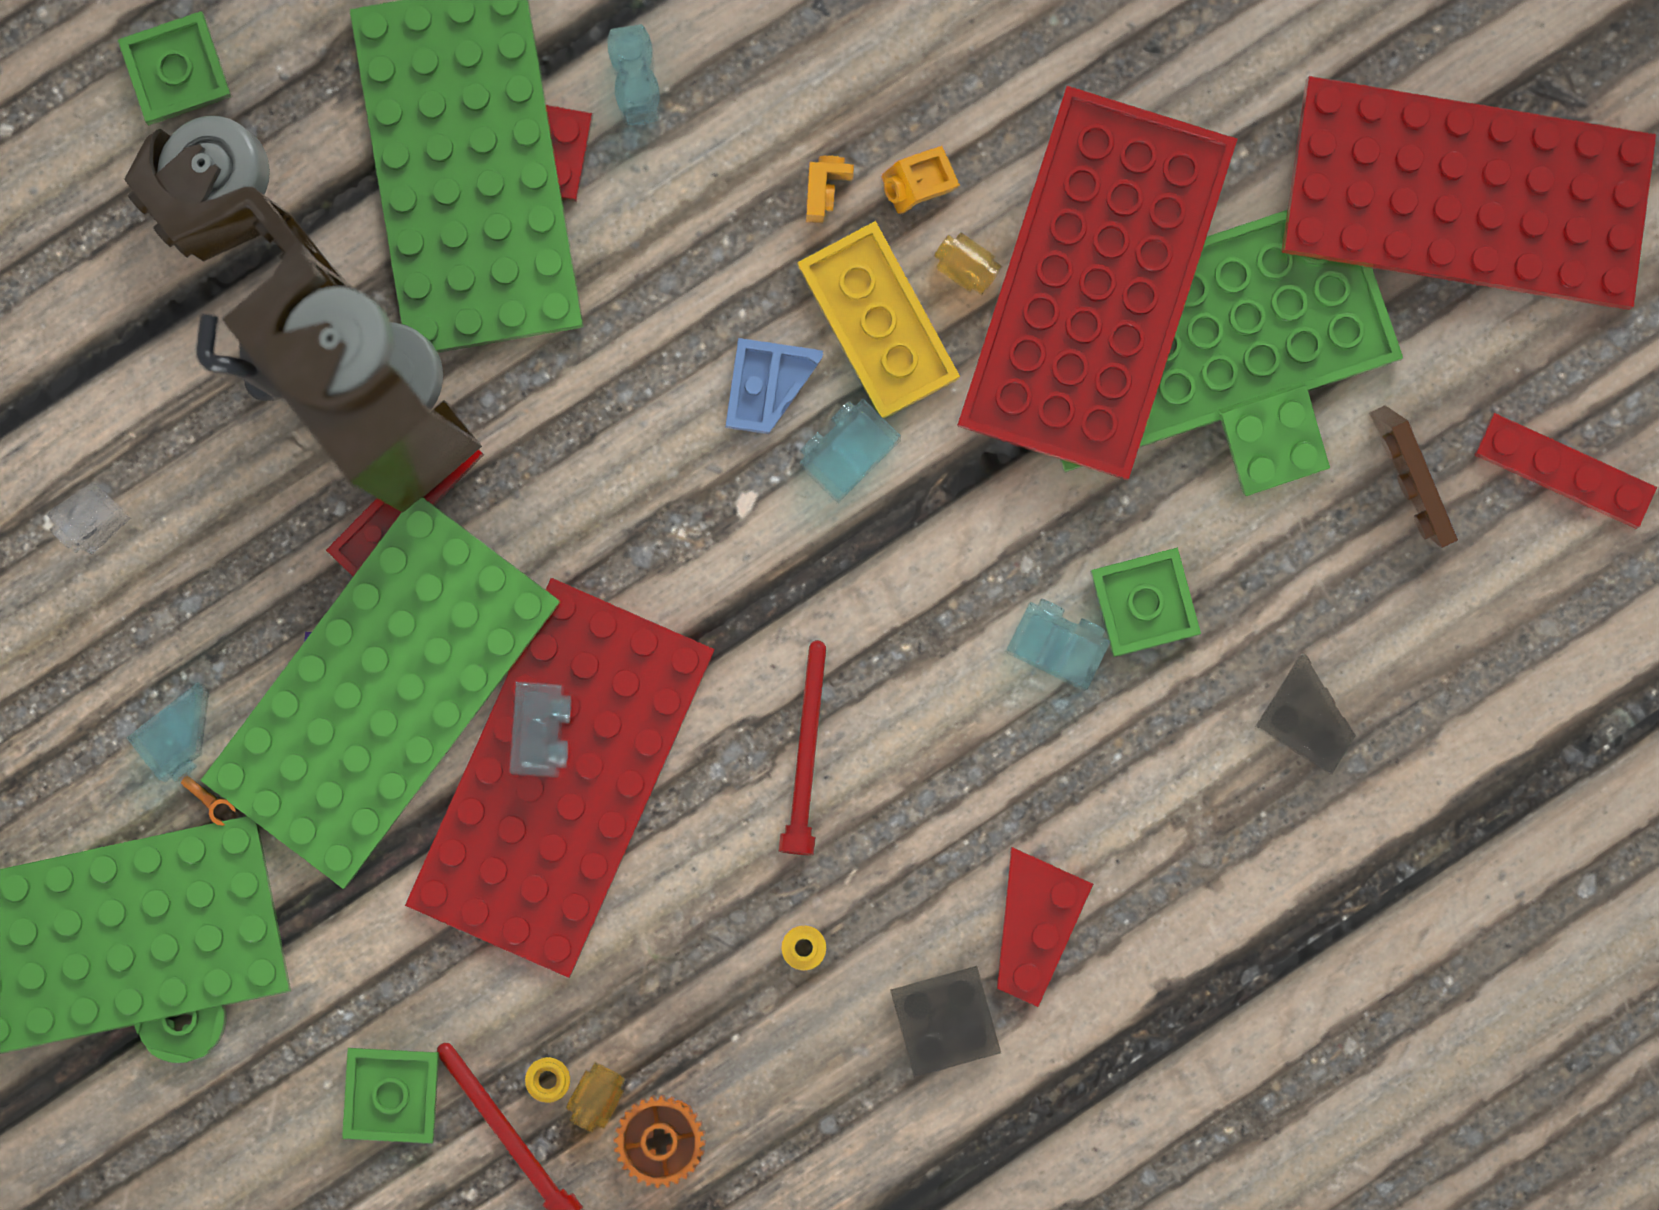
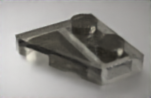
M1301 653L1254 727L1325 772L1332 774L1356 735L1346 718L1341 715L1336 707V702L1327 687H1324L1311 666L1312 663L1308 656Z

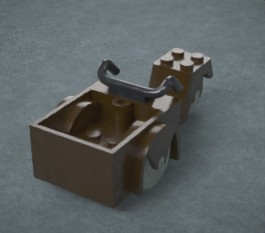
M205 116L193 119L178 128L172 135H169L162 129H157L145 139L124 180L132 189L127 194L129 199L144 215L149 213L154 218L157 224L153 226V229L169 247L174 245L186 258L192 254L204 262L262 235L269 243L274 242L283 251L279 255L281 262L274 274L221 319L239 341V358L214 354L219 317L211 314H201L196 344V358L199 364L210 372L229 374L242 378L248 393L255 399L275 401L283 398L351 484L395 509L405 512L482 447L458 417L457 411L451 404L443 400L432 410L439 398L443 384V367L436 348L424 335L415 329L400 323H390L386 314L377 303L346 282L295 218L284 208L265 196L270 177L269 161L263 145L250 131L239 123L221 116Z

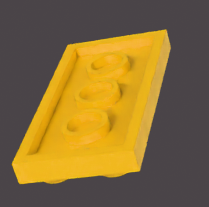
M876 221L797 262L798 268L881 421L960 379L958 371Z

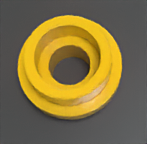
M806 925L797 926L788 931L783 938L781 946L782 955L791 967L798 970H810L817 967L823 961L826 954V942L823 935L814 927ZM807 939L812 943L813 950L809 956L801 957L796 953L795 945L799 940Z
M546 1057L538 1059L530 1065L526 1072L525 1085L527 1091L534 1099L544 1103H551L561 1099L567 1093L570 1086V1073L567 1067L555 1058ZM545 1071H550L556 1076V1084L551 1089H546L540 1084V1076Z

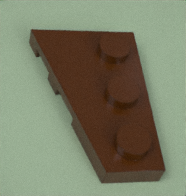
M1386 405L1370 412L1371 418L1380 434L1383 447L1399 473L1397 476L1399 485L1408 500H1412L1418 513L1414 515V520L1422 537L1425 540L1430 538L1441 548L1458 541L1409 421Z

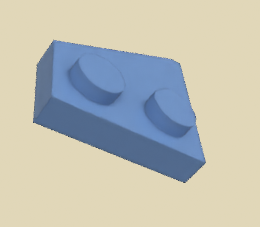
M738 338L725 428L770 434L822 360L823 350Z

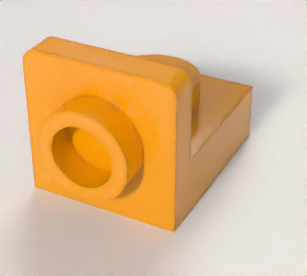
M943 146L900 159L881 175L885 194L889 201L893 203L898 214L907 212L918 203L953 192L960 186Z
M820 156L818 162L809 163L806 222L823 223L825 211H833L835 185L826 184L827 179L853 180L854 165L845 164V158L839 156Z

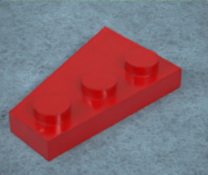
M1011 847L997 989L1039 1007L1093 887V883Z

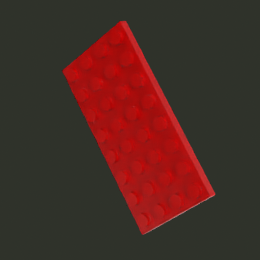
M1309 76L1305 82L1281 253L1630 310L1634 307L1656 134Z
M1066 86L957 424L958 427L1129 481L1234 153L1237 138Z
M551 578L546 590L559 599L561 603L509 670L405 906L570 978L715 649Z

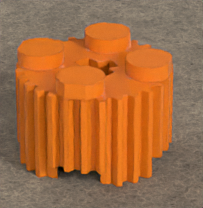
M655 1095L649 1097V1101L643 1098L640 1100V1105L635 1103L632 1105V1109L625 1111V1116L619 1120L622 1127H617L615 1130L619 1136L614 1138V1142L618 1144L614 1152L620 1153L617 1161L624 1163L622 1169L630 1170L628 1176L633 1177L635 1175L638 1183L645 1180L646 1186L654 1183L655 1187L659 1188L662 1183H664L665 1187H669L672 1181L677 1185L680 1182V1177L687 1179L689 1177L688 1172L693 1173L696 1170V1166L701 1162V1155H704L705 1152L701 1146L706 1144V1140L702 1139L706 1132L705 1130H700L703 1122L696 1120L698 1113H693L690 1105L686 1104L683 1100H675L673 1096L666 1100L665 1095H660L657 1100ZM658 1128L664 1129V1135L670 1133L673 1139V1143L666 1146V1153L664 1154L657 1153V1147L650 1148L648 1144V1139L655 1136V1129Z

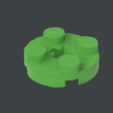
M221 1005L211 1009L188 1013L192 1016L191 1024H184L182 1031L174 1029L175 1022L168 1018L134 1025L141 1041L152 1055L167 1062L185 1063L206 1056L219 1043L224 1034L227 1016L225 1006Z

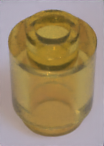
M962 232L956 238L948 234L934 254V257L940 260L936 269L970 293L975 290L983 295L1002 269V266L994 261L995 255Z
M594 1062L590 1071H584L565 1107L572 1112L569 1121L592 1133L596 1126L605 1129L625 1092L622 1086L626 1078Z

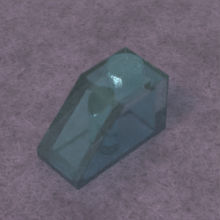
M199 682L127 737L128 741L160 781L167 782L172 778L177 783L197 767L193 761L202 753L209 699L208 689Z

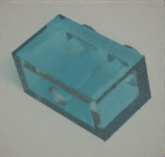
M864 399L856 406L851 401L846 403L831 419L836 426L825 437L817 433L800 450L805 456L800 461V467L837 504L901 440V435Z

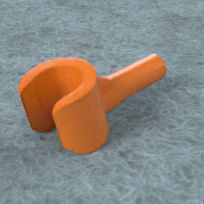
M187 775L182 779L181 784L209 809V817L213 823L221 826L225 825L221 822V819L214 815L213 810L218 804H226L236 813L235 806L229 803L228 800L223 797L216 798L190 776Z

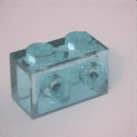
M516 682L510 762L511 774L558 778L559 768L567 767L568 741H561L562 723H570L571 696H564L565 688L562 685Z

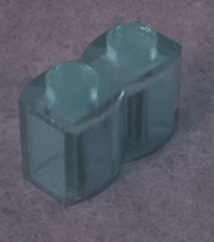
M642 24L611 29L608 37V54L612 70L616 76L615 96L620 115L627 126L656 122L660 118L662 106L658 82L653 73L654 54L650 36Z
M1041 599L1038 605L1029 602L1005 652L1074 687L1086 691L1111 642L1102 637L1105 629L1081 618L1079 624H1075L1062 617L1065 612L1063 608L1045 599Z

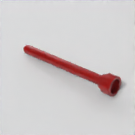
M820 640L811 642L808 649L790 825H785V833H780L778 852L813 856L816 837L811 836L812 828L808 827L826 659V645Z
M441 1043L436 1051L439 1052V1059L545 1200L542 1204L546 1210H581L583 1206L574 1193L569 1195L564 1188L558 1189L450 1043Z

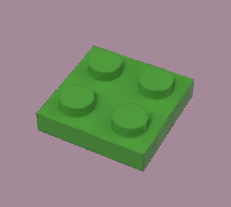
M202 11L118 39L145 122L148 126L232 97L205 15Z
M1303 382L1218 410L1239 483L1245 496L1330 468L1307 386Z
M1178 547L1090 571L1113 658L1201 634Z
M348 1048L342 1139L433 1144L439 1052Z

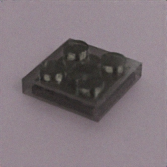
M977 966L890 989L914 1077L1001 1053Z

